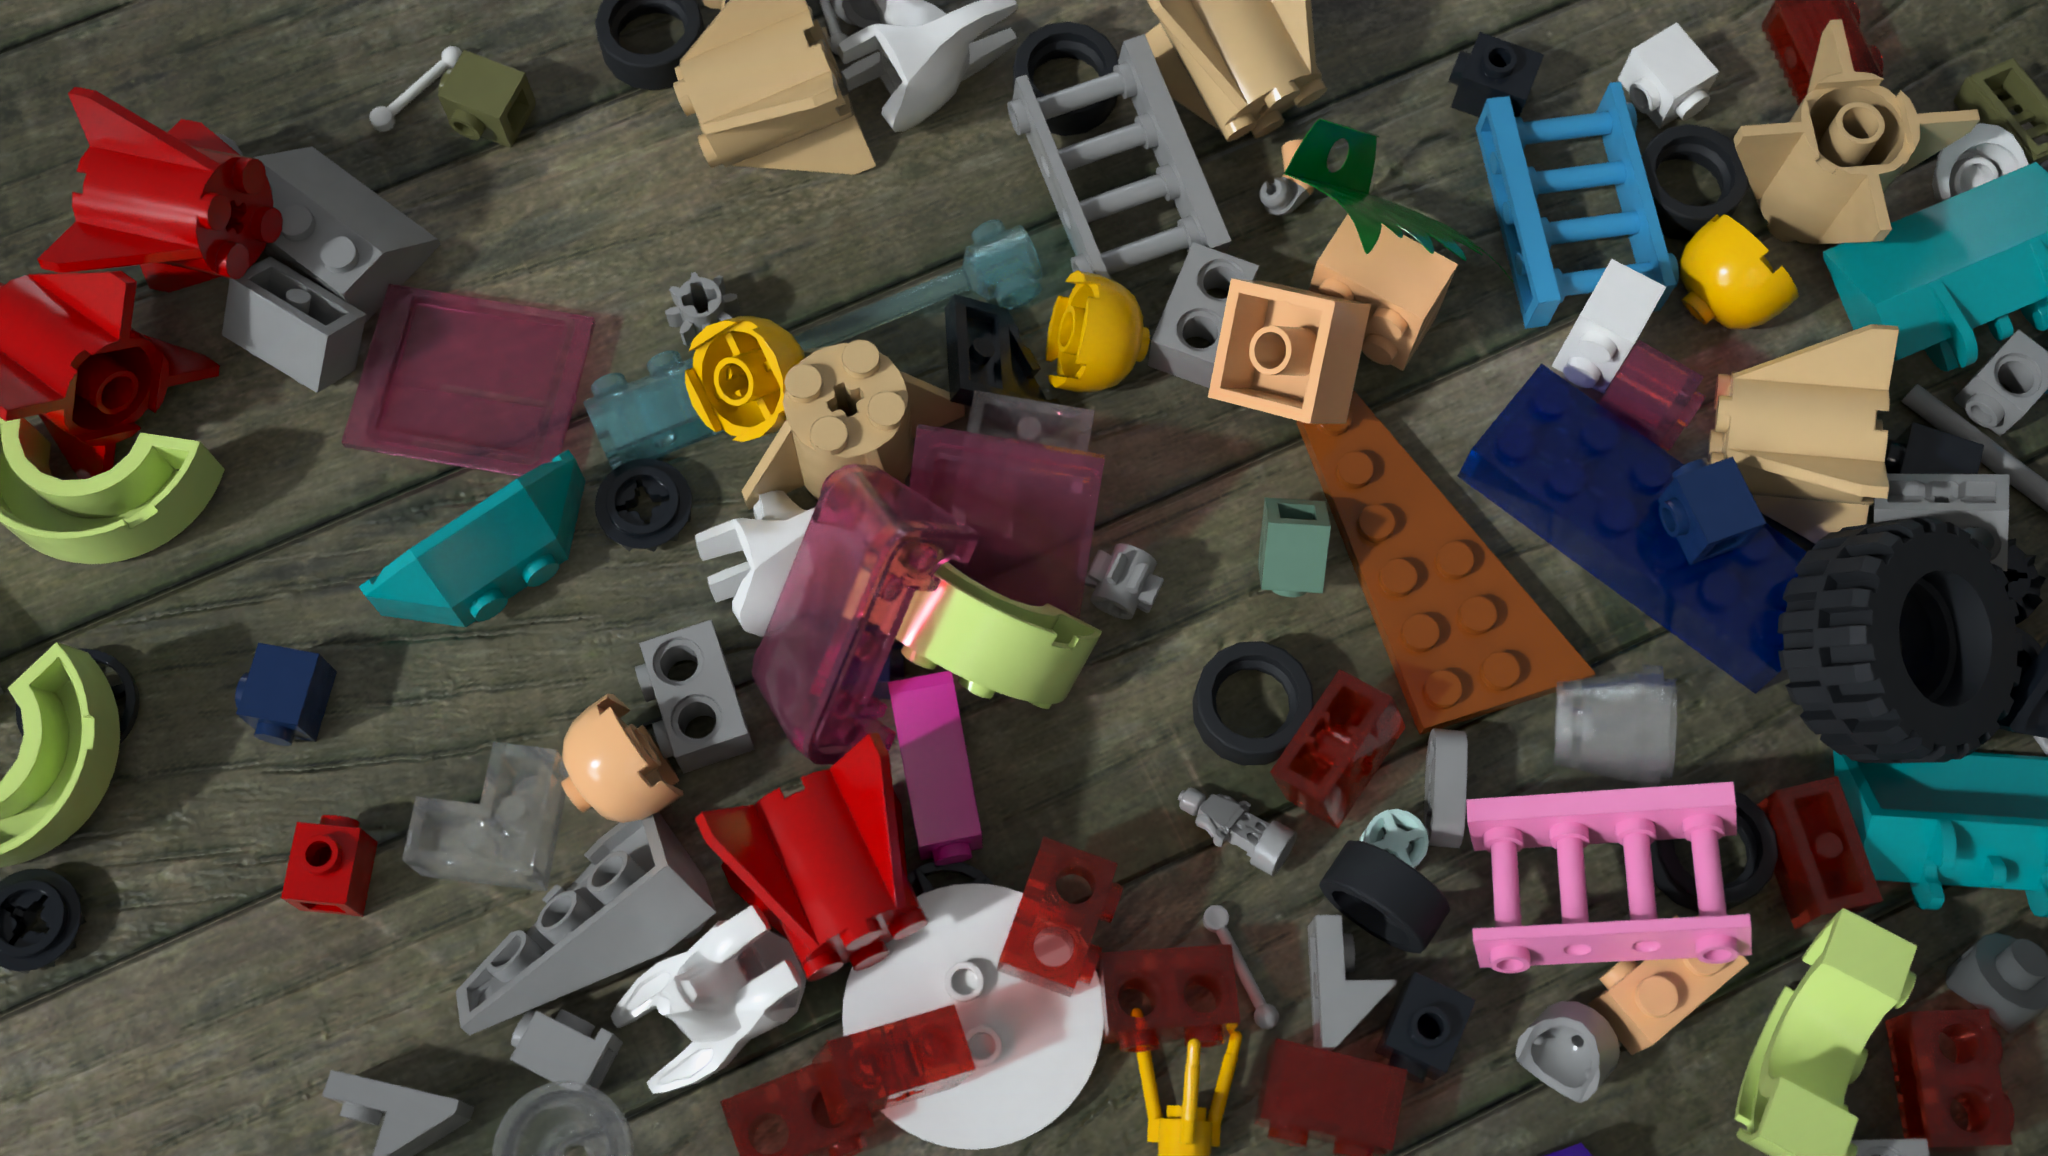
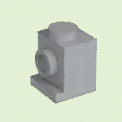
M560 1009L555 1020L538 1011L529 1010L521 1018L513 1033L511 1045L516 1047L510 1060L592 1102L623 1042L613 1033L603 1028L599 1030L595 1040L590 1038L595 1026L563 1009Z

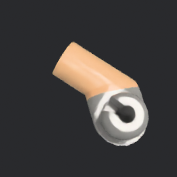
M1301 139L1288 141L1282 146L1284 173L1300 146ZM1284 174L1281 178L1276 177L1272 185L1267 181L1262 185L1260 200L1265 210L1270 214L1278 216L1287 215L1299 207L1314 192L1315 188Z

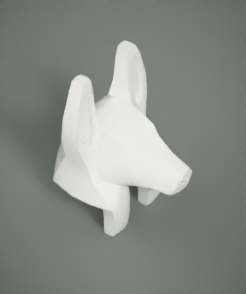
M873 0L879 13L881 24H872L850 35L838 44V54L845 65L871 52L880 50L841 72L842 79L847 90L850 91L880 77L891 94L883 106L881 114L894 132H903L920 124L939 110L956 93L961 81L985 68L1017 43V37L1011 28L978 41L974 40L982 32L1018 9V5L1015 0H980L946 14L937 6L925 0Z
M776 490L759 495L758 502L753 506L755 519L736 518L696 534L695 540L702 561L744 551L748 562L724 569L707 577L710 591L716 603L734 597L732 611L744 631L760 637L776 636L815 607L852 598L848 590V581L860 558L842 559L839 544L851 535L879 523L881 518L888 519L893 516V510L888 499H880L879 497L842 499L804 510L795 504L784 491Z
M758 905L749 906L729 920L718 921L687 952L656 963L633 983L616 1005L611 1014V1019L617 1028L624 1027L657 1008L661 1015L673 1020L679 1029L692 1041L676 1058L647 1081L648 1087L653 1094L670 1092L700 1083L727 1067L749 1040L787 1022L798 1012L805 990L806 977L790 942L784 936L770 931L771 926Z

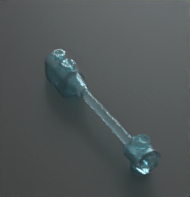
M990 220L979 225L972 232L971 238L974 244L965 247L961 268L794 335V338L803 351L816 347L832 346L970 289L986 301L995 298L1000 308L1016 309L1031 302L1041 292L1042 286L1039 280L1042 279V270L1039 258L1028 233L1021 225L1006 230L1001 220ZM665 351L655 355L647 362L646 367L649 371L647 376L627 383L623 374L611 373L600 377L592 384L591 390L594 397L583 401L612 470L623 463L635 459H657L724 431L714 432L707 427L691 404L685 384V370L693 368V357L683 361L678 351Z

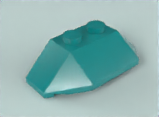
M567 449L553 458L552 462L543 463L520 476L407 550L384 567L378 576L375 575L368 579L359 588L381 616L467 627L475 621L483 622L493 618L505 608L509 598L527 586L536 587L547 582L557 573L559 565L568 560L586 482L576 459Z

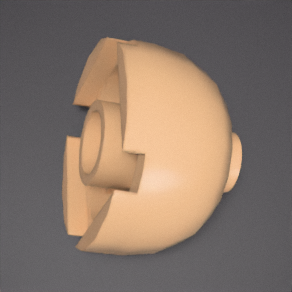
M607 693L586 708L572 722L563 742L562 760L569 776L561 781V784L569 799L581 812H585L593 807L601 816L608 820L621 823L644 820L664 810L684 795L683 790L673 786L679 782L677 774L668 759L663 758L660 748L651 734L643 725L639 728L633 724L627 726L621 717L631 710L615 695Z

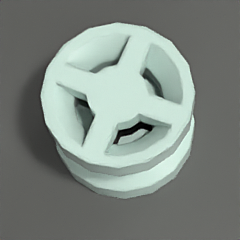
M1400 809L1385 810L1376 815L1359 839V841L1377 846L1394 854L1414 869L1426 856L1429 845L1427 830L1420 819L1412 813Z

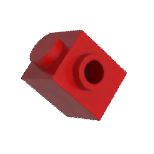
M322 815L319 824L297 822L281 899L300 911L363 917L378 842L363 829L359 828L360 822L349 817Z

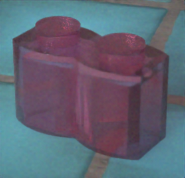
M1638 340L1588 422L1649 458L1658 446L1669 451L1684 427L1688 426L1706 397L1696 391L1704 376L1643 341Z

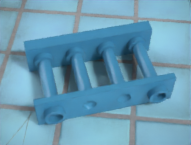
M1621 81L1609 83L1596 113L1523 122L1521 117L1514 116L1510 96L1488 98L1485 102L1476 126V132L1525 329L1548 326L1557 307L1564 301L1565 296L1592 293L1606 269L1598 268L1562 273L1559 268L1553 269L1549 253L1551 245L1628 235L1636 264L1625 266L1666 286L1653 312L1662 309L1673 289L1678 284L1679 268L1677 259L1673 253L1667 252L1635 135L1637 130L1636 110L1631 102H1626ZM1601 135L1608 158L1606 163L1536 172L1533 166L1527 167L1523 150L1525 145ZM1615 185L1622 210L1621 213L1549 222L1546 217H1540L1536 200L1539 194Z

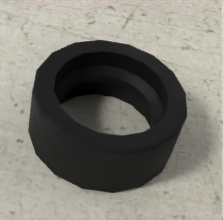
M603 0L595 20L597 38L604 61L614 76L631 87L652 91L673 87V83L678 81L675 67L680 65L681 58L705 31L700 7L696 0ZM651 13L668 14L681 20L684 25L685 32L678 42L660 53L649 55L632 53L620 45V32L630 21L641 15Z
M1068 21L1047 24L1029 34L1018 48L1013 65V91L1015 79L1027 74L1036 98L1045 96L1034 85L1033 76L1035 70L1040 65L1051 59L1068 57L1082 60L1092 66L1099 77L1114 72V66L1119 64L1117 51L1105 35L1088 25ZM1117 96L1047 119L1046 123L1051 134L1062 136L1083 134L1101 125L1114 110Z
M1686 124L1667 128L1651 139L1641 156L1662 233L1669 238L1690 241L1696 232L1716 214L1719 215V218L1723 214L1732 217L1748 190V178L1737 154L1735 144L1727 136L1710 127ZM1674 159L1693 161L1705 167L1716 178L1721 190V196L1715 204L1700 207L1683 204L1670 197L1660 186L1656 175L1659 165L1664 161Z
M1263 641L1239 642L1220 650L1203 667L1192 700L1194 724L1203 742L1219 757L1242 766L1266 765L1286 756L1302 739L1314 708L1312 683L1302 664L1285 649ZM1241 670H1258L1273 676L1283 685L1288 695L1289 712L1285 723L1275 733L1264 738H1247L1233 733L1223 724L1217 712L1216 695L1220 685L1230 675Z
M1736 791L1737 832L1745 845L1747 862L1740 876L1735 881L1724 885L1726 910L1743 904L1756 896L1772 878L1778 859L1776 832L1765 812L1746 795ZM1674 839L1655 840L1650 844L1653 877L1657 887L1676 904L1699 912L1695 878L1680 863L1675 853Z
M1347 841L1319 883L1324 896L1353 923L1385 943L1406 952L1418 954L1423 952L1451 910L1447 898L1419 871L1389 852L1363 841Z

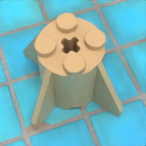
M729 0L681 58L680 65L675 67L678 81L673 83L676 96L686 116L696 113L703 134L698 136V141L704 157L711 168L723 164L725 167L741 166L856 175L876 166V162L853 111L849 95L843 96L838 86L841 83L842 75L832 53L829 33L826 26L821 28L818 20H813L812 9L808 6L806 0Z
M1147 0L1160 23L1146 33L1145 36L1171 97L1217 128L1228 142L1236 140L1250 131L1255 138L1271 133L1284 123L1282 113L1294 105L1297 107L1308 105L1327 91L1321 79L1322 74L1316 65L1311 0Z
M1842 19L1830 20L1822 32L1808 93L1789 123L1740 126L1733 139L1763 217L1768 221L1770 233L1776 239L1783 242L1796 240L1800 243L1810 244L1883 241L1892 230L1884 193L1896 177L1970 133L1980 121L1978 109L1917 113L1911 99L1901 90L1895 96L1889 89L1880 86L1884 78L1873 73L1854 71Z
M1870 324L1740 372L1732 371L1731 375L1718 374L1714 399V410H1716L1715 430H1710L1707 460L1709 464L1733 457L1760 512L1815 544L1827 534L1838 532L1844 527L1865 525L1867 523L1869 505L1874 503L1873 498L1888 499L1890 488L1885 467L1888 430H1883V421L1877 419L1878 410L1889 411L1890 408L1889 387L1899 333L1898 326Z
M854 340L850 343H840L805 350L806 358L801 360L798 365L792 367L785 377L783 407L786 421L741 491L748 510L752 509L758 502L760 494L776 490L784 491L787 494L805 486L814 499L825 504V501L831 503L842 499L864 497L888 499L893 510V516L886 520L902 528L893 498L901 492L905 485V479L910 473L911 465L913 466V438L965 416L964 405L951 402L950 392L899 371L889 357L880 353L877 347L867 340Z

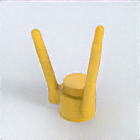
M1140 1008L1132 1009L1130 1016L1134 1033L1133 1037L1148 1116L1147 1142L1158 1143V1156H1211V1147H1220L1221 1122L1238 1061V1054L1243 1039L1242 1033L1234 1031L1230 1035L1207 1121V1108L1197 1107L1201 1042L1196 1038L1190 1039L1187 1047L1182 1106L1167 1105L1166 1118H1163L1144 1015Z

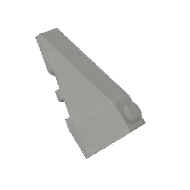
M659 812L644 820L626 823L619 822L600 837L584 854L591 864L565 891L556 884L544 896L542 900L546 903V906L539 914L536 923L526 933L522 930L511 932L456 990L460 1028L470 1036L664 954L682 939L690 938L697 934L704 927L707 920L717 913L705 877Z

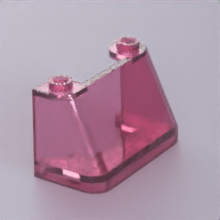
M845 465L832 472L825 479L821 487L820 497L762 642L753 658V681L789 741L799 753L812 763L818 765L835 764L869 733L878 732L889 753L897 733L877 720V718L884 717L888 706L873 696L872 693L915 591H937L941 579L933 574L950 559L954 558L960 563H969L981 535L967 524L874 465Z

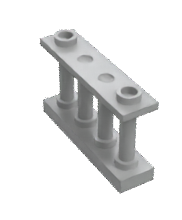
M1145 34L1123 41L1118 59L1119 64L1114 66V72L1039 98H1036L1027 74L1015 79L1013 99L1007 103L1010 120L1018 135L1026 134L1075 253V256L1071 257L1073 272L1079 270L1111 279L1109 276L1111 274L1184 248L1189 252L1193 242L1223 253L1227 252L1232 240ZM1120 94L1124 99L1131 97L1138 114L1135 117V123L1057 149L1046 123L1047 119ZM1141 145L1146 150L1152 148L1159 167L1156 169V175L1082 201L1078 200L1067 171ZM1163 196L1167 201L1174 200L1181 217L1178 220L1177 227L1103 253L1099 252L1088 223Z

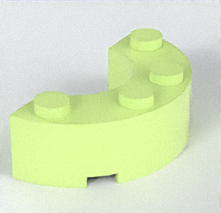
M0 418V523L30 547L59 560L82 564H106L138 557L160 547L187 528L213 497L225 469L200 441L140 432L130 453L111 470L88 479L61 480L52 476L49 467L51 443L25 418L4 421Z
M881 518L848 581V590L853 598L852 610L863 618L875 622L883 630L903 643L904 646L901 653L908 660L931 670L939 665L960 676L958 681L965 689L987 699H991L994 693L998 692L1009 697L1028 701L1043 709H1049L1052 704L1064 701L1102 633L1101 630L1049 603H1046L1044 606H1032L1012 600L986 588L952 566L939 553L936 545L884 518Z
M58 642L50 647L8 687L21 709L24 736L18 759L0 781V868L37 858L51 851L72 836L90 818L100 804L115 771L120 744V722L113 691L101 668L88 652Z
M1842 908L1827 923L1802 957V961L1811 965V967L1795 990L1786 985L1784 986L1769 1014L1749 1060L1735 1112V1120L1747 1126V1131L1739 1128L1737 1136L1741 1141L1769 1156L1857 1155V1146L1850 1141L1859 1117L1849 1113L1848 1105L1844 1104L1848 1084H1852L1858 1078L1864 1068L1868 1057V1050L1864 1046L1872 1032L1892 1007L1898 1009L1906 1002L1914 988L1916 974L1909 970L1917 945L1845 908Z

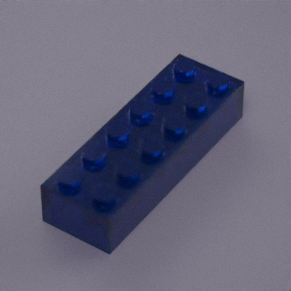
M1541 363L1472 447L1458 477L1756 694L1782 670L1778 651L1784 650L1783 634L1778 633L1779 615L1786 612L1787 602L1782 598L1787 583L1792 578L1798 577L1794 569L1807 552L1766 523L1746 546L1690 565L1677 538L1671 537L1663 527L1659 515L1660 503L1658 501L1659 497L1672 482V473L1684 464Z

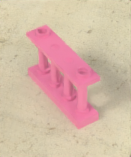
M1733 782L1466 799L1467 823L1474 851H1488L1491 853L1495 927L1473 928V942L1480 968H1492L1502 973H1519L1526 971L1533 965L1697 958L1705 963L1721 964L1733 961L1738 956L1752 955L1750 914L1727 915L1718 842L1723 836L1737 835L1736 799ZM1686 839L1691 842L1699 917L1658 919L1650 844L1655 840ZM1619 843L1623 845L1630 920L1589 922L1583 848L1588 846V844ZM1553 847L1557 849L1562 924L1522 926L1517 852L1523 848Z

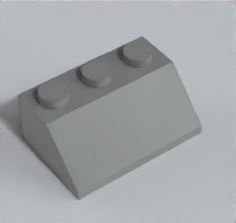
M312 146L254 157L262 161L265 166L266 176L272 191L273 207L281 212L283 219L280 236L275 242L266 243L263 252L366 313L365 323L441 245L435 236Z

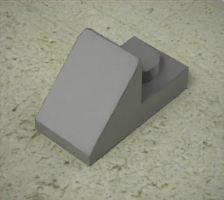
M1315 915L1308 925L1314 1056H1327L1397 983V980H1346L1345 973L1354 972L1355 944L1352 933H1343L1342 915Z
M335 1070L330 1071L322 1095L325 1098L343 1104L339 1116L379 1126L382 1115L386 1114L373 1156H414L469 1122L474 1110L473 1106L457 1099Z

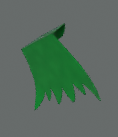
M1319 118L1302 140L1284 173L1313 186L1335 199L1353 220L1366 254H1369L1379 239L1382 228L1381 223L1400 238H1403L1401 228L1404 229L1431 254L1434 253V247L1429 235L1464 261L1467 260L1465 254L1452 239L1482 256L1483 254L1477 248L1486 253L1466 236L1448 225L1405 206L1369 194L1376 158V137H1380L1377 134ZM1339 139H1346L1349 147L1347 158L1338 171L1330 172L1327 167L1330 149ZM1486 253L1498 266H1500L1488 253Z

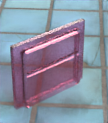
M389 284L341 443L346 448L519 477L543 463L552 462V459L562 452L573 406L577 401L576 395L596 323L594 317Z
M918 424L904 529L936 545L939 553L952 566L986 588L1012 600L1032 606H1044L1046 603H1049L1080 619L1106 455L1019 441L1014 438L1007 439Z

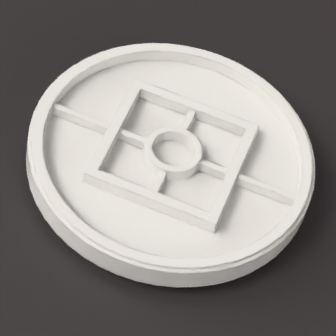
M969 883L946 886L917 896V899L929 921L928 924L920 931L908 937L886 943L890 954L882 961L859 971H855L853 966L851 968L843 999L842 1021L846 1051L852 1069L868 1097L884 1115L908 1133L925 1141L956 1149L977 1150L1009 1145L1025 1139L1052 1123L1071 1105L1088 1081L1095 1066L1103 1035L1104 1006L1100 981L1094 963L1077 934L1058 914L1040 901L1022 892L991 884Z

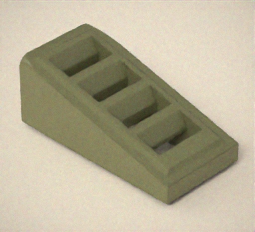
M2011 58L1966 77L1953 101L1958 109H1978L1980 121L1977 124L1999 125L2013 134L2023 149L2029 164L2034 162L2039 164L2048 160V142L2038 146L2033 140L2043 135L2048 137V98L2016 60ZM2014 110L2018 114L2013 116L2009 111ZM2029 122L2034 126L2024 130L2021 125Z

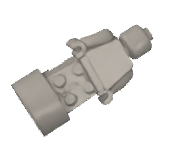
M1193 787L1188 788L1186 791L1182 790L1179 794L1180 809L1192 816L1197 815L1196 825L1206 830L1213 837V843L1216 846L1222 847L1223 842L1226 841L1232 845L1239 846L1247 851V856L1251 857V865L1272 877L1282 868L1296 842L1298 835L1296 831L1276 820L1269 824L1250 814L1251 804L1247 801L1237 802L1231 796L1212 794L1206 800L1205 794Z

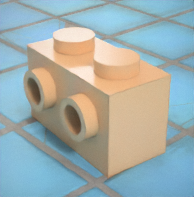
M1676 914L1672 918H1679V916ZM1738 956L1733 961L1721 964L1705 963L1697 958L1640 960L1638 962L1619 961L1599 978L1606 989L1589 1002L1588 1005L1609 1022L1618 1040L1633 1055L1654 1045L1749 962L1744 956Z

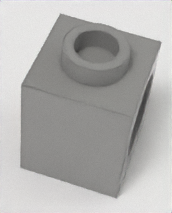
M2018 329L1953 398V401L1965 409L1967 415L1975 423L1989 428L2001 437L2028 412L2048 389V351ZM2000 382L2005 384L2011 390V392L2003 388Z

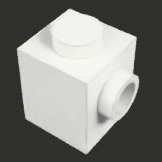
M1676 22L1632 49L1618 81H1621L1623 87L1629 92L1635 107L1642 113L1647 114L1658 128H1661L1677 117L1685 121L1700 112L1710 100V96L1707 93L1719 74V70Z

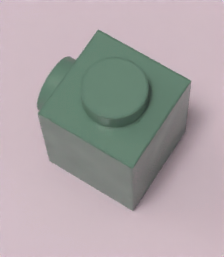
M1265 497L1258 557L1261 590H1272L1274 593L1285 597H1299L1306 594V592L1323 593L1331 530L1326 501Z

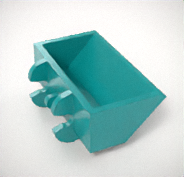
M2034 162L1892 222V230L1883 241L1842 243L1823 251L1824 261L1853 330L1870 324L1898 326L1899 333L1894 361L1925 349L1931 361L1942 371H1950L1959 367L1958 362L1964 368L1975 363L1978 358L1977 341L1972 330L1975 327L1987 323L1993 337L1998 341L2011 337L2014 333L2008 313L2020 309L2033 327L2042 331L2048 329V172L2037 162Z
M1833 750L1837 842L1854 879L1909 882L1915 904L1920 909L1938 910L1942 907L1945 901L1942 885L2025 890L2032 913L2037 917L2048 918V757L1973 752L1962 759H1951L1948 762L1861 763L1853 761L1845 754H1838Z

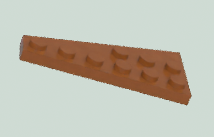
M1354 390L1346 424H1309L1295 420L1419 735L1429 733L1433 728L1441 729L1571 688L1589 682L1595 677L1596 673Z

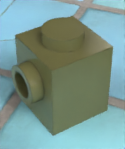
M463 50L454 68L446 70L439 84L438 98L447 115L450 126L456 132L472 140H479L480 137H483L509 148H512L537 104L525 72Z

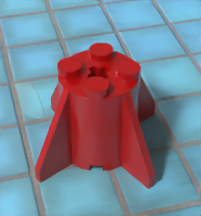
M75 86L68 93L90 145L81 157L76 171L85 173L86 176L83 182V194L72 192V208L76 221L37 258L41 269L68 273L140 265L150 289L170 293L218 277L240 279L245 275L247 269L257 261L265 249L266 243H273L278 239L283 224L282 214L277 208L273 207L272 191L262 161L256 158L241 156L201 122L181 119L168 132H165L96 90Z
M122 271L35 273L10 280L7 284L0 283V418L4 421L39 415L78 479H88L113 468L116 443L132 437L141 429L134 422L144 414L147 408L154 413L157 412L164 401L168 387L219 376L220 365L207 356L141 334L131 327L137 281Z
M878 732L867 734L829 769L813 772L801 777L800 779L805 787L804 790L785 798L779 787L765 795L755 804L704 811L695 818L705 842L724 861L721 867L730 887L750 906L758 905L768 922L790 942L803 973L809 982L822 979L834 973L847 962H851L855 971L873 966L890 954L886 943L908 937L923 929L929 922L907 878L902 806L893 790L890 755Z

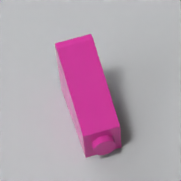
M944 671L888 682L920 859L934 858L935 865H948L969 860L972 858L971 851L983 849L982 832L952 672Z

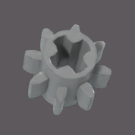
M696 272L691 273L690 280L686 281L680 288L671 286L669 290L676 306L667 309L665 314L670 327L681 326L680 335L683 344L688 346L706 326L731 319L730 314H735L741 309L737 294L729 293L725 295L726 287L721 275H718L712 281L708 278L699 277ZM702 308H708V311L704 313H698V310Z
M1116 544L1111 555L1098 550L1084 581L1085 585L1095 588L1090 599L1093 605L1111 616L1126 620L1133 618L1137 608L1149 613L1164 582L1163 578L1153 575L1157 566L1156 560L1144 550L1129 544Z

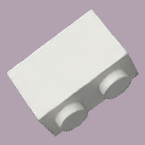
M1611 259L1551 367L1563 372L1565 377L1573 384L1583 388H1593L1604 394L1637 341L1666 286Z

